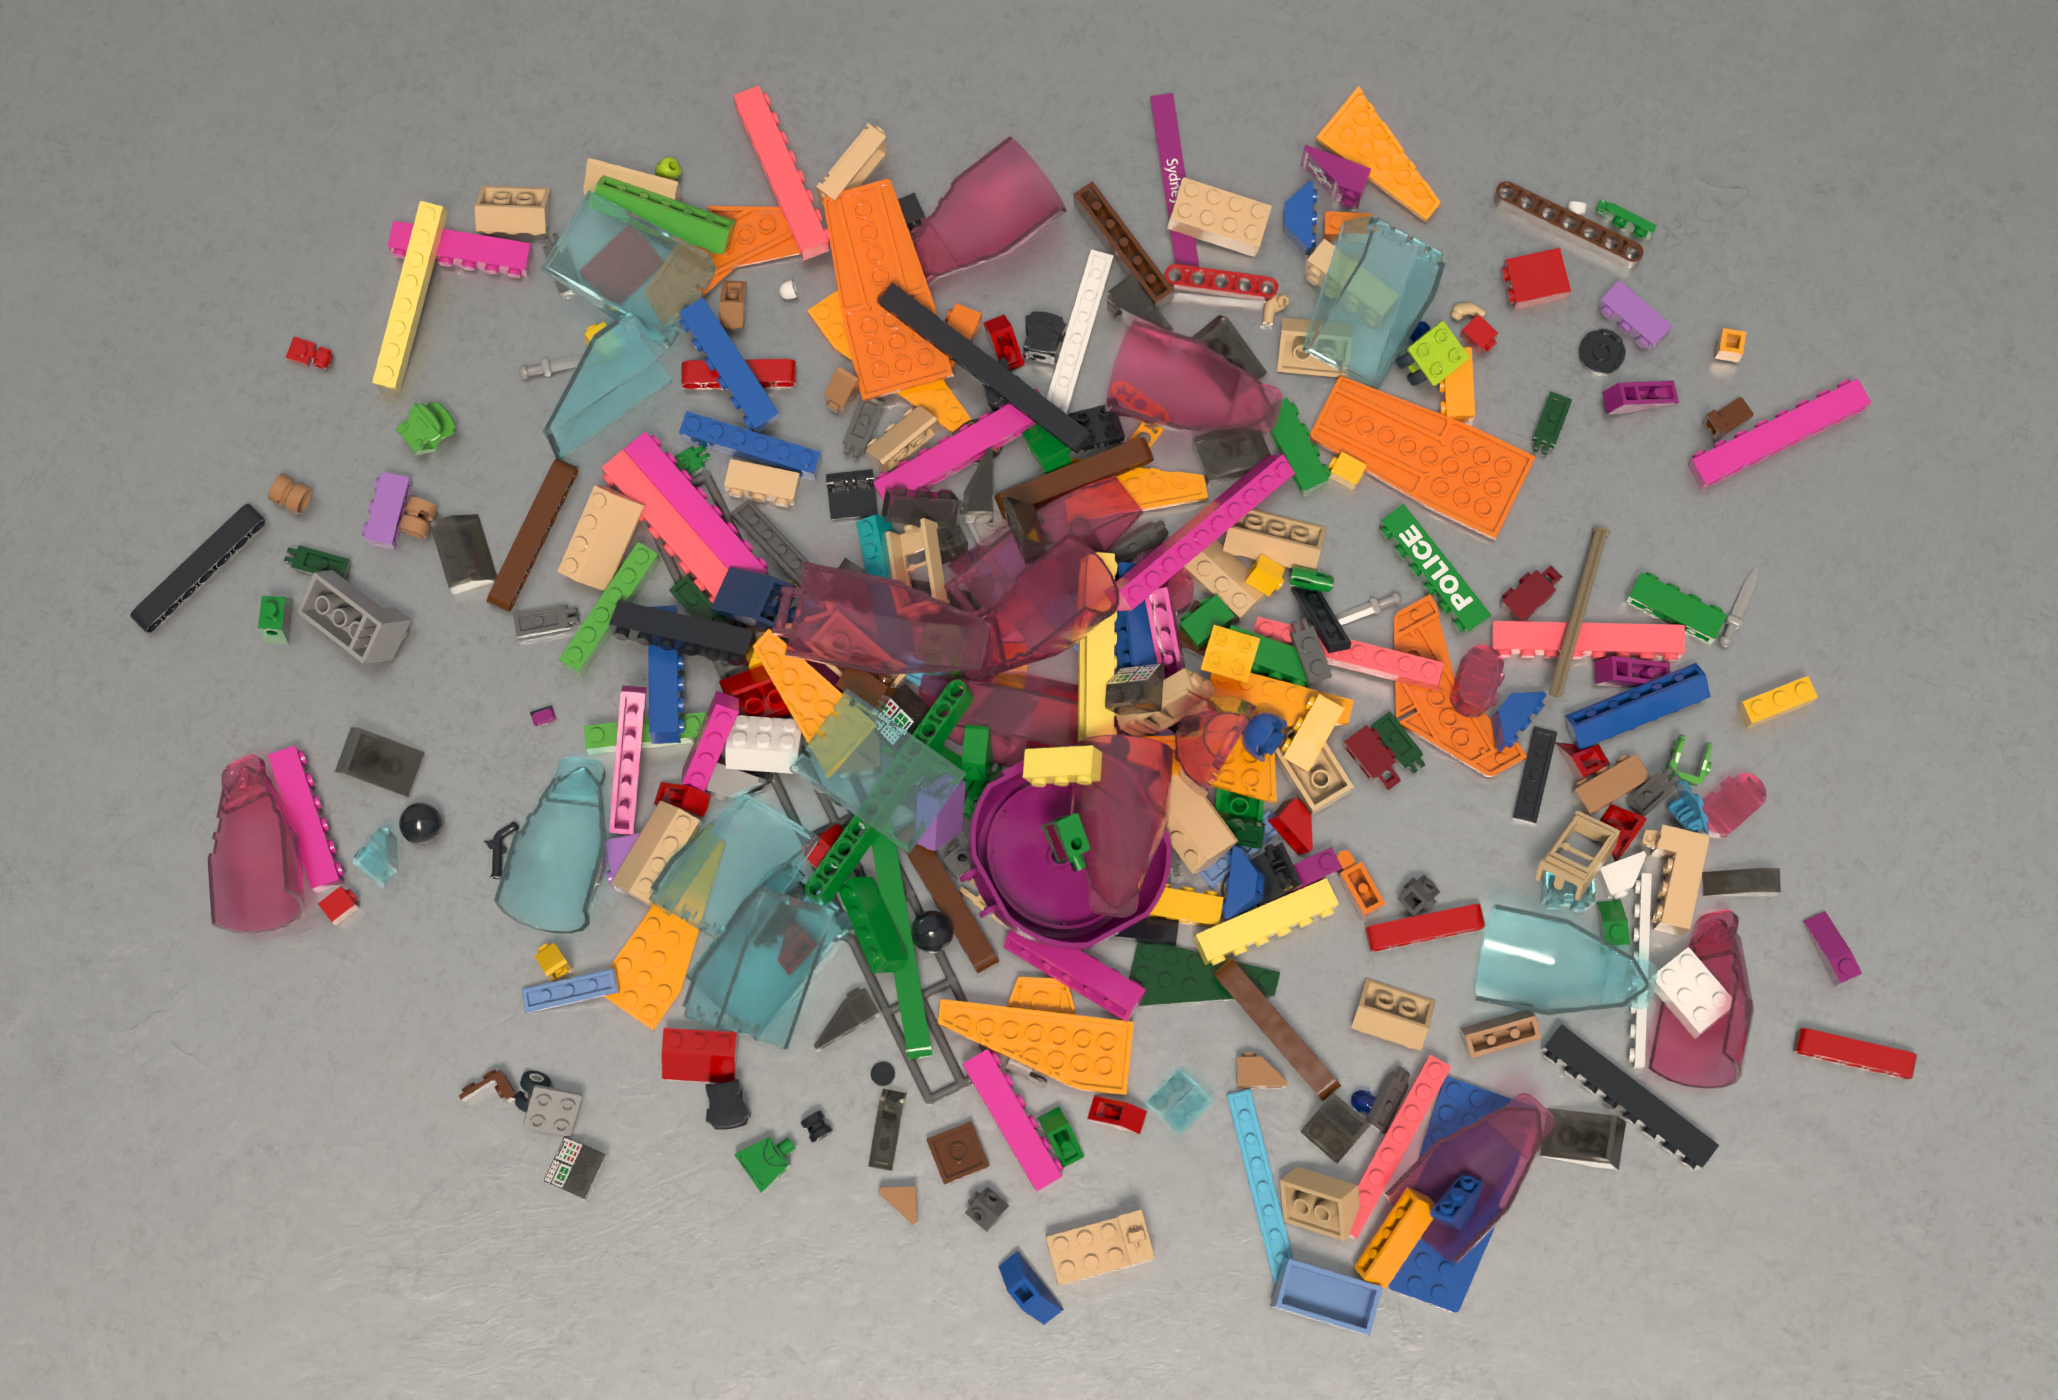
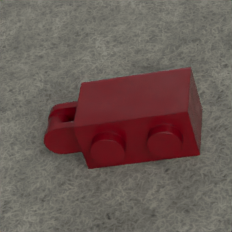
M1552 565L1542 574L1537 569L1532 574L1527 572L1518 581L1520 585L1515 590L1510 588L1501 596L1503 601L1500 607L1513 621H1526L1556 592L1554 586L1563 577ZM1546 575L1553 580L1551 583L1546 580Z
M1365 725L1345 740L1342 747L1371 784L1378 780L1382 787L1389 791L1401 782V779L1393 770L1396 764L1394 760L1396 756L1388 746L1385 748L1379 741L1381 740L1379 733L1374 728L1370 729L1368 725ZM1388 772L1391 777L1385 781L1382 775Z

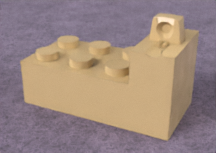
M1663 824L1658 830L1645 829L1643 832L1641 845L1651 848L1650 856L1668 860L1664 862L1661 876H1665L1663 884L1659 885L1656 899H1659L1660 902L1658 907L1654 908L1651 922L1655 923L1653 930L1681 937L1690 930L1710 836Z
M1142 1210L1046 1237L1058 1287L1151 1262L1155 1259Z

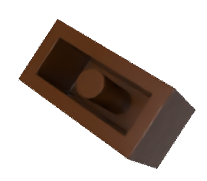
M850 661L835 686L872 711L882 713L896 691L890 685L891 680L880 673L878 676L871 672L873 668L863 661H860L859 664Z

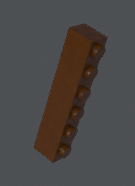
M1092 181L1075 192L1073 198L1074 205L1110 253L1114 255L1116 261L1154 312L1173 300L1175 290L1095 183Z

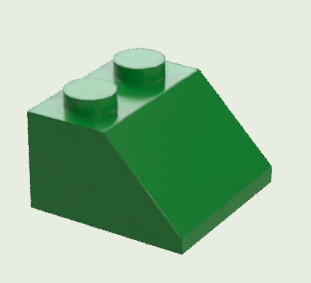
M1217 788L1215 810L1220 816L1262 823L1264 801Z

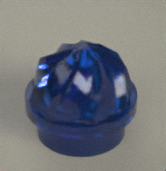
M1424 321L1415 322L1409 328V338L1415 342L1427 333L1431 326Z
M1358 1090L1352 1094L1351 1104L1358 1113L1368 1114L1376 1097L1371 1095L1369 1090Z

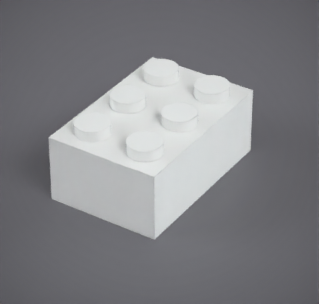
M737 715L726 742V769L798 774L803 734L795 720Z
M1689 947L1651 976L1648 981L1651 988L1695 1039L1730 1012L1737 1004Z

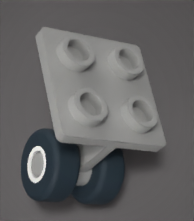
M539 1071L524 1072L521 1077L520 1086L525 1092L518 1091L515 1099L516 1107L526 1112L523 1128L571 1136L582 1094L549 1087V1077Z

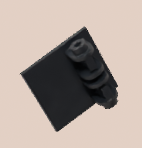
M1114 403L1069 413L1071 418L1092 434V437L1081 451L1086 452L1087 450L1095 449L1094 445L1097 446V449H1100V444L1102 443L1104 447H1107L1106 442H1108V445L1120 444V441L1125 440V434Z
M873 469L826 474L831 520L878 515L875 486L873 484Z
M1283 843L1273 846V844L1264 847V853L1252 859L1265 875L1263 900L1259 903L1260 907L1303 885Z

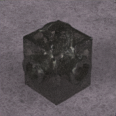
M960 525L942 528L937 531L942 564L953 563L961 558L968 557V541Z

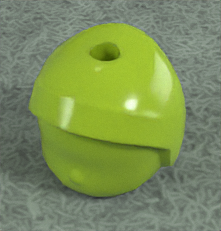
M673 157L664 158L656 163L655 167L656 176L670 180H676L682 171L678 161Z

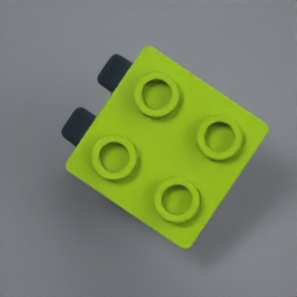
M1440 321L1398 354L1394 361L1400 369L1408 367L1410 373L1407 375V380L1412 386L1418 385L1426 379L1429 380L1431 385L1436 386L1469 359V355L1444 321Z

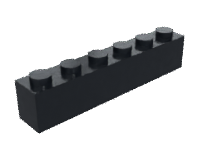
M620 600L616 604L609 623L612 635L619 640L626 641L628 639L637 641L644 646H659L667 651L677 650L689 656L699 655L711 661H726L733 666H749L754 653L753 645L757 642L754 630Z

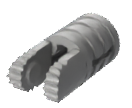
M1009 1059L1005 1070H1009L1029 1081L1046 1087L1047 1080L1032 1073L1031 1068Z

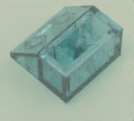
M386 826L383 829L379 828L373 833L370 838L372 841L355 853V860L352 862L380 888H383L398 871L397 837Z
M1546 872L1542 877L1540 904L1546 905L1547 909L1560 910L1561 907H1568L1572 912L1584 913L1585 909L1588 910L1595 903L1594 879L1580 900L1577 901L1574 898L1578 886L1565 881L1563 888L1557 889L1554 887L1556 875Z
M1178 1069L1144 1104L1180 1138L1212 1106L1214 1100L1196 1082Z

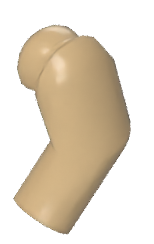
M1279 294L1266 301L1262 320L1264 325H1274L1275 313L1288 306L1289 298L1286 295Z
M1472 302L1457 303L1452 307L1451 317L1455 320H1461L1463 315L1469 314L1475 317L1479 314L1483 318L1487 311Z

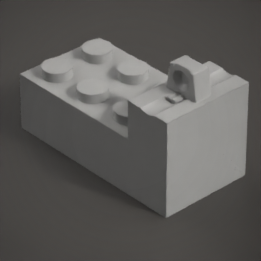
M333 570L314 572L297 610L300 616L363 664L393 660L401 642L406 639L409 633L407 629L412 620L396 607L382 608Z

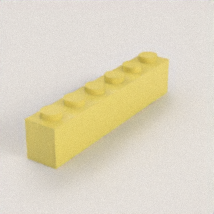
M1326 878L1198 933L1193 940L1204 964L1212 963L1215 966L1226 961L1225 956L1232 953L1234 956L1241 955L1248 951V946L1256 944V947L1268 943L1271 936L1277 934L1278 938L1292 932L1290 928L1299 925L1300 928H1303L1313 923L1312 919L1317 916H1321L1323 919L1334 914V909L1339 903Z

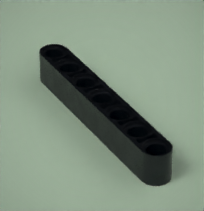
M248 503L242 506L131 612L130 617L147 634L153 632L266 524V519L251 504Z

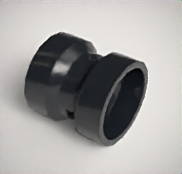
M821 1110L800 1122L803 1129L808 1130L809 1139L812 1144L833 1133L831 1126L824 1122L825 1116Z

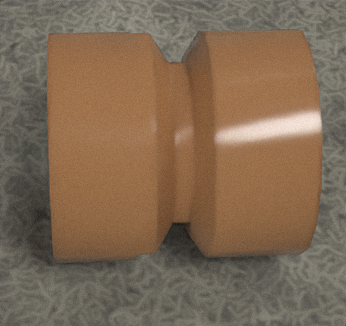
M281 473L271 485L268 499L279 506L285 504L287 510L300 515L309 504L313 489L302 482L295 483L294 478Z
M410 496L405 507L407 514L402 515L398 529L408 535L427 539L431 529L429 521L434 520L438 507L424 499Z

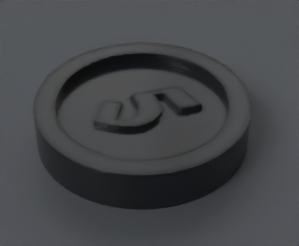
M887 1062L875 1064L871 1069L872 1081L882 1087L890 1085L895 1078L893 1066Z

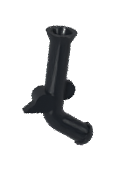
M511 822V824L497 831L493 840L484 841L488 848L493 851L490 879H504L502 875V855L506 854L507 848L502 845V841L512 833L519 831V826L516 822Z

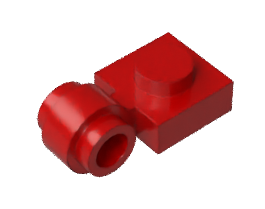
M294 336L285 358L288 361L307 367L310 366L313 360L314 366L325 370L327 366H330L333 356L331 350L325 347H319L316 350V343Z

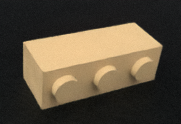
M730 459L724 488L726 492H729L728 495L732 497L742 498L744 495L752 497L751 499L756 502L764 503L765 500L775 502L774 504L777 506L788 507V505L795 506L801 478L797 472Z

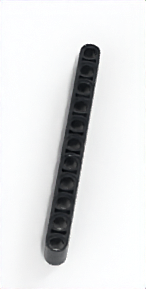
M890 283L876 301L886 311L1074 453L1078 454L1092 437V434L1085 427L895 284Z

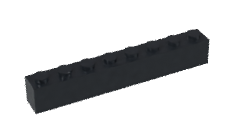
M1561 1024L1541 1049L1548 1061L1553 1064L1559 1063L1565 1068L1563 1070L1564 1073L1572 1079H1576V1077L1580 1079L1587 1091L1594 1095L1598 1093L1604 1098L1602 1101L1613 1110L1617 1108L1624 1113L1622 1117L1633 1125L1637 1123L1643 1128L1642 1132L1650 1139H1658L1663 1143L1662 1148L1671 1155L1676 1153L1683 1159L1681 1162L1691 1170L1702 1169L1720 1146Z

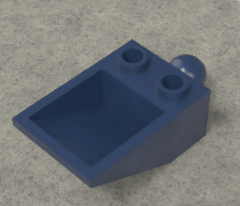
M729 567L711 606V610L764 632L770 629L776 635H778L786 617L794 625L803 624L807 617L804 608L800 606L790 608L796 595L795 585L772 576ZM778 598L784 599L782 604H778Z

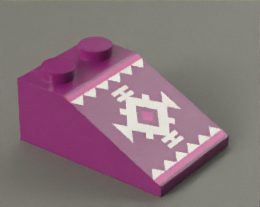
M1305 145L1301 166L1335 201L1340 202L1341 206L1348 209H1358L1368 184L1371 168Z

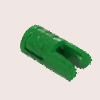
M1294 565L1289 586L1310 591L1330 592L1333 588L1334 579L1329 574Z

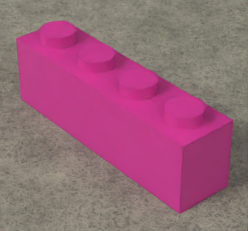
M1170 583L1161 585L1145 599L1157 664H1160L1158 666L1160 681L1186 668Z
M716 691L682 769V785L705 791L739 713V698Z

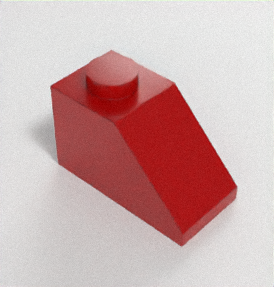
M1005 314L983 322L997 361L1005 357L1011 370L1025 365L1012 325Z
M660 782L654 805L657 806L660 801L680 808L692 816L704 818L711 795L691 786Z
M1296 797L1284 801L1267 821L1297 855L1310 852L1313 849L1311 814L1306 809L1305 804Z
M835 824L801 852L802 857L816 870L844 830L838 824Z
M1094 1096L1087 1119L1122 1131L1140 1134L1147 1111L1127 1102Z

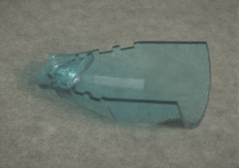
M575 757L563 759L557 767L555 777L539 798V804L533 813L528 814L526 817L527 821L522 829L513 836L494 901L505 915L516 922L536 930L565 934L583 931L590 925L608 863L603 783L606 771L600 761Z
M1494 904L1488 918L1482 942L1474 996L1477 1001L1544 1015L1625 1006L1644 1009L1651 1004L1653 999L1657 968L1652 962L1632 957L1569 919Z

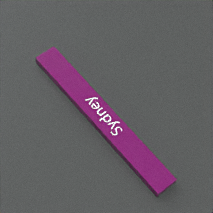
M1173 93L1150 96L1168 221L1182 178H1186ZM1170 230L1175 264L1199 267L1195 238Z

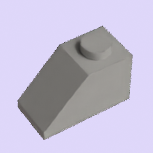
M717 763L706 790L714 792L712 797L726 801L727 797L736 799L764 785L766 779L741 770L726 769V765Z

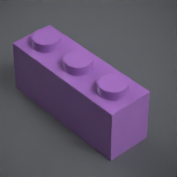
M1620 280L1608 291L1598 305L1604 317L1614 320L1623 333L1630 334L1636 339L1635 342L1639 347L1648 349L1650 352L1669 333L1673 326Z
M382 471L380 478L376 479L374 485L375 499L370 501L368 513L370 514L368 523L365 522L362 536H364L367 544L396 550L400 535L398 525L402 515H405V507L413 486L410 477Z

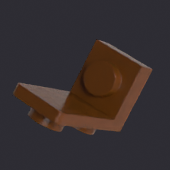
M1739 397L1717 412L1714 409L1707 413L1702 423L1716 441L1751 419L1754 413L1744 399Z
M495 1069L486 1073L483 1076L484 1080L478 1084L473 1082L462 1089L463 1093L459 1095V1098L465 1102L497 1082L498 1085L494 1088L501 1099L506 1098L511 1102L517 1097L504 1072L501 1070L496 1071Z

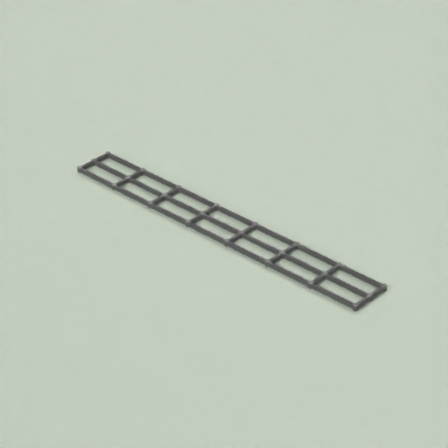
M704 470L702 473L692 477L693 480L690 483L694 487L705 482L715 505L723 514L721 516L726 524L731 522L738 531L736 536L743 541L710 471ZM652 536L676 584L682 579L673 557H670L662 547L665 543L660 538L656 540ZM732 619L735 626L746 628L744 623ZM789 633L780 636L781 640L798 654ZM721 660L712 661L721 680L730 677L729 673L744 667L743 665H724ZM789 715L781 717L782 719H790ZM802 744L800 762L830 823L806 834L776 772H773L771 784L804 850L820 834L835 824H838L844 830L843 827L850 823L858 810L838 818ZM859 777L849 778L862 805L868 795ZM851 848L845 851L846 855L850 852ZM859 861L853 871L856 877H867ZM899 861L906 902L909 901L917 917L924 910ZM835 895L829 905L924 1102L927 1105H932L972 1085L973 1083L969 1076H963L927 1001V998L951 988L957 1001L968 1002L944 951L934 953L946 979L926 989H921L927 1024L956 1082L931 1093L916 1060H908L905 1038L894 1017V1014L900 1012L899 1002L889 1006L852 930V923L850 919L847 920ZM978 1044L982 1052L988 1049L992 1053L991 1049Z

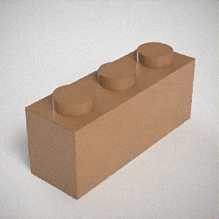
M1626 754L1616 760L1617 765L1609 769L1608 766H1605L1595 773L1597 777L1590 781L1588 778H1584L1575 784L1576 789L1572 792V795L1584 814L1593 815L1641 787L1651 779L1650 774L1637 754L1631 757Z
M1531 1009L1460 1028L1466 1051L1471 1058L1542 1038L1536 1015Z

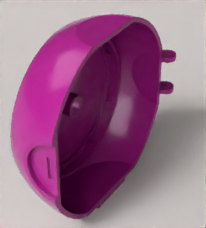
M1064 745L1062 747H1076L1077 745ZM1102 752L1100 781H1092L1090 785L1070 782L1067 786H1058L1050 783L1046 784L1045 787H1035L1023 778V760L1003 770L991 783L987 784L974 808L968 832L970 871L959 877L961 882L974 879L975 885L987 905L979 913L981 919L994 914L1013 932L1039 945L1057 949H1086L1098 945L1146 918L1153 911L1162 896L1168 880L1171 866V839L1168 830L1161 829L1137 785L1138 776L1131 768L1118 759ZM1078 813L1090 850L1082 853L1087 867L1073 872L1068 859L1063 864H1057L1053 861L1051 857L1052 848L1041 825L1061 816Z

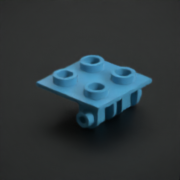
M1679 779L1675 784L1678 786L1677 791L1680 798L1668 803V811L1685 830L1700 833L1703 830L1706 834H1709L1707 828L1709 820L1702 810L1704 803L1697 793H1692L1689 784L1685 780L1681 781Z

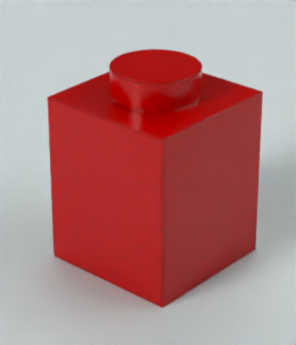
M1478 314L1462 329L1459 337L1480 356L1484 351L1488 353L1495 347L1498 332Z
M340 886L321 900L318 905L330 921L337 926L359 909L355 903L359 899L350 888L346 891Z

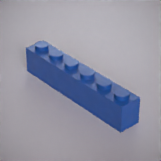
M702 297L680 311L681 320L679 323L685 333L690 331L694 339L691 341L698 352L703 351L707 358L704 361L710 371L716 370L719 378H717L719 385L723 391L728 389L732 397L729 399L736 410L741 409L745 416L742 419L748 429L754 428L758 433L781 419L779 412L704 298Z
M688 411L685 413L679 430L682 441L698 446L703 445L705 448L763 466L797 472L800 474V477L812 481L816 480L822 462V455L819 451Z
M1117 563L1115 582L1138 563ZM1145 600L1133 610L1117 611V619L1114 622V632L1117 633L1115 646L1119 670L1121 668L1139 667L1135 672L1119 673H1134L1127 682L1121 683L1123 703L1158 684L1157 669L1148 680L1129 682L1141 666H1143L1142 668L1156 666Z
M677 605L651 607L678 613ZM649 645V735L651 743H681V733H685L684 719H680V712L685 710L684 698H680V691H684L683 676L680 677V670H684L683 655L679 656V651L677 650L667 651L659 646Z
M1694 663L1567 714L1565 719L1570 739L1581 750L1603 740L1611 739L1625 731L1633 730L1650 721H1655L1670 713L1677 712L1692 704L1700 703L1702 700L1711 697L1707 677L1698 664Z

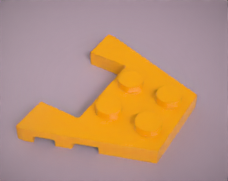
M1018 977L1006 1006L1076 1015L1069 987L1054 978Z

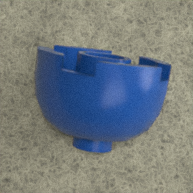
M1267 712L1256 714L1251 719L1247 718L1241 728L1243 731L1242 744L1246 752L1258 761L1264 762V756L1267 753L1272 755L1283 740L1284 734L1281 733L1283 727H1287V721L1278 715Z

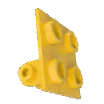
M1214 625L1200 670L1247 684L1260 638Z

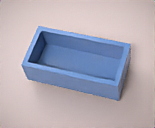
M1283 1259L1270 1307L1361 1335H1370L1383 1287L1296 1260Z

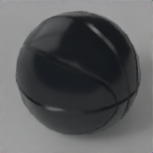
M415 803L408 806L402 812L399 819V828L407 841L424 845L435 840L440 834L442 819L438 810L432 805Z
M925 911L917 916L912 923V940L922 951L938 953L948 947L953 939V924L947 915L942 912Z

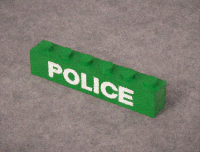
M1404 504L1381 520L1379 531L1383 538L1387 541L1390 539L1395 546V553L1400 559L1404 558L1408 562L1410 572L1416 578L1419 576L1424 583L1423 588L1428 595H1434L1439 602L1437 603L1439 609L1445 615L1449 614L1453 620L1454 628L1459 633L1463 632L1467 637L1490 619L1491 614Z

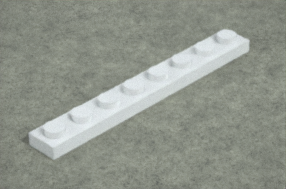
M1092 249L1047 395V400L1066 414L1068 413L1114 255Z
M1642 873L1639 879L1635 881V894H1639V901L1634 904V918H1638V927L1633 928V942H1637V951L1632 953V966H1636V975H1632L1631 990H1635V999H1631L1630 1014H1634V1024L1630 1023L1629 1038L1634 1039L1633 1048H1629L1628 1061L1633 1062L1632 1069H1643L1645 1067L1651 873Z

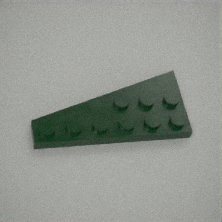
M1138 942L1129 980L1139 983L1141 987L1146 989L1142 1002L1138 1007L1233 1000V996L1213 974L1229 959L1215 966L1212 963L1205 965L1199 952L1172 945ZM1235 961L1266 998L1275 996L1280 972Z

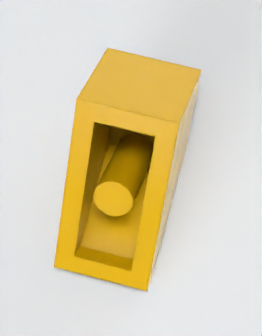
M550 943L544 944L537 950L538 954L534 956L546 976L552 982L557 981L573 970L555 943L551 945Z

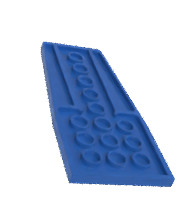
M1446 1076L1421 1147L1411 1189L1428 1196L1437 1204L1461 1174L1484 1181L1483 1188L1471 1219L1461 1231L1440 1224L1434 1219L1431 1221L1421 1239L1416 1243L1408 1258L1388 1285L1391 1291L1452 1313L1460 1310L1516 1179L1539 1108Z

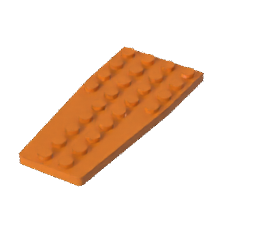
M884 179L845 190L836 201L825 196L823 202L828 232L830 234L845 334L856 377L859 380L862 400L868 401L953 377L954 374L949 357L876 302L890 283H893L939 317L891 180Z
M1345 377L1337 379L1310 433V439L1337 456H1340L1341 452L1350 455L1366 464L1365 472L1426 508L1494 541L1536 456L1471 425L1452 418L1446 419L1445 415Z

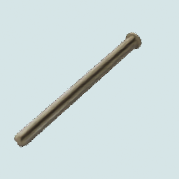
M1595 526L1591 530L1593 534L1592 542L1549 691V695L1552 697L1560 698L1562 696L1606 538L1610 536V531L1601 526Z

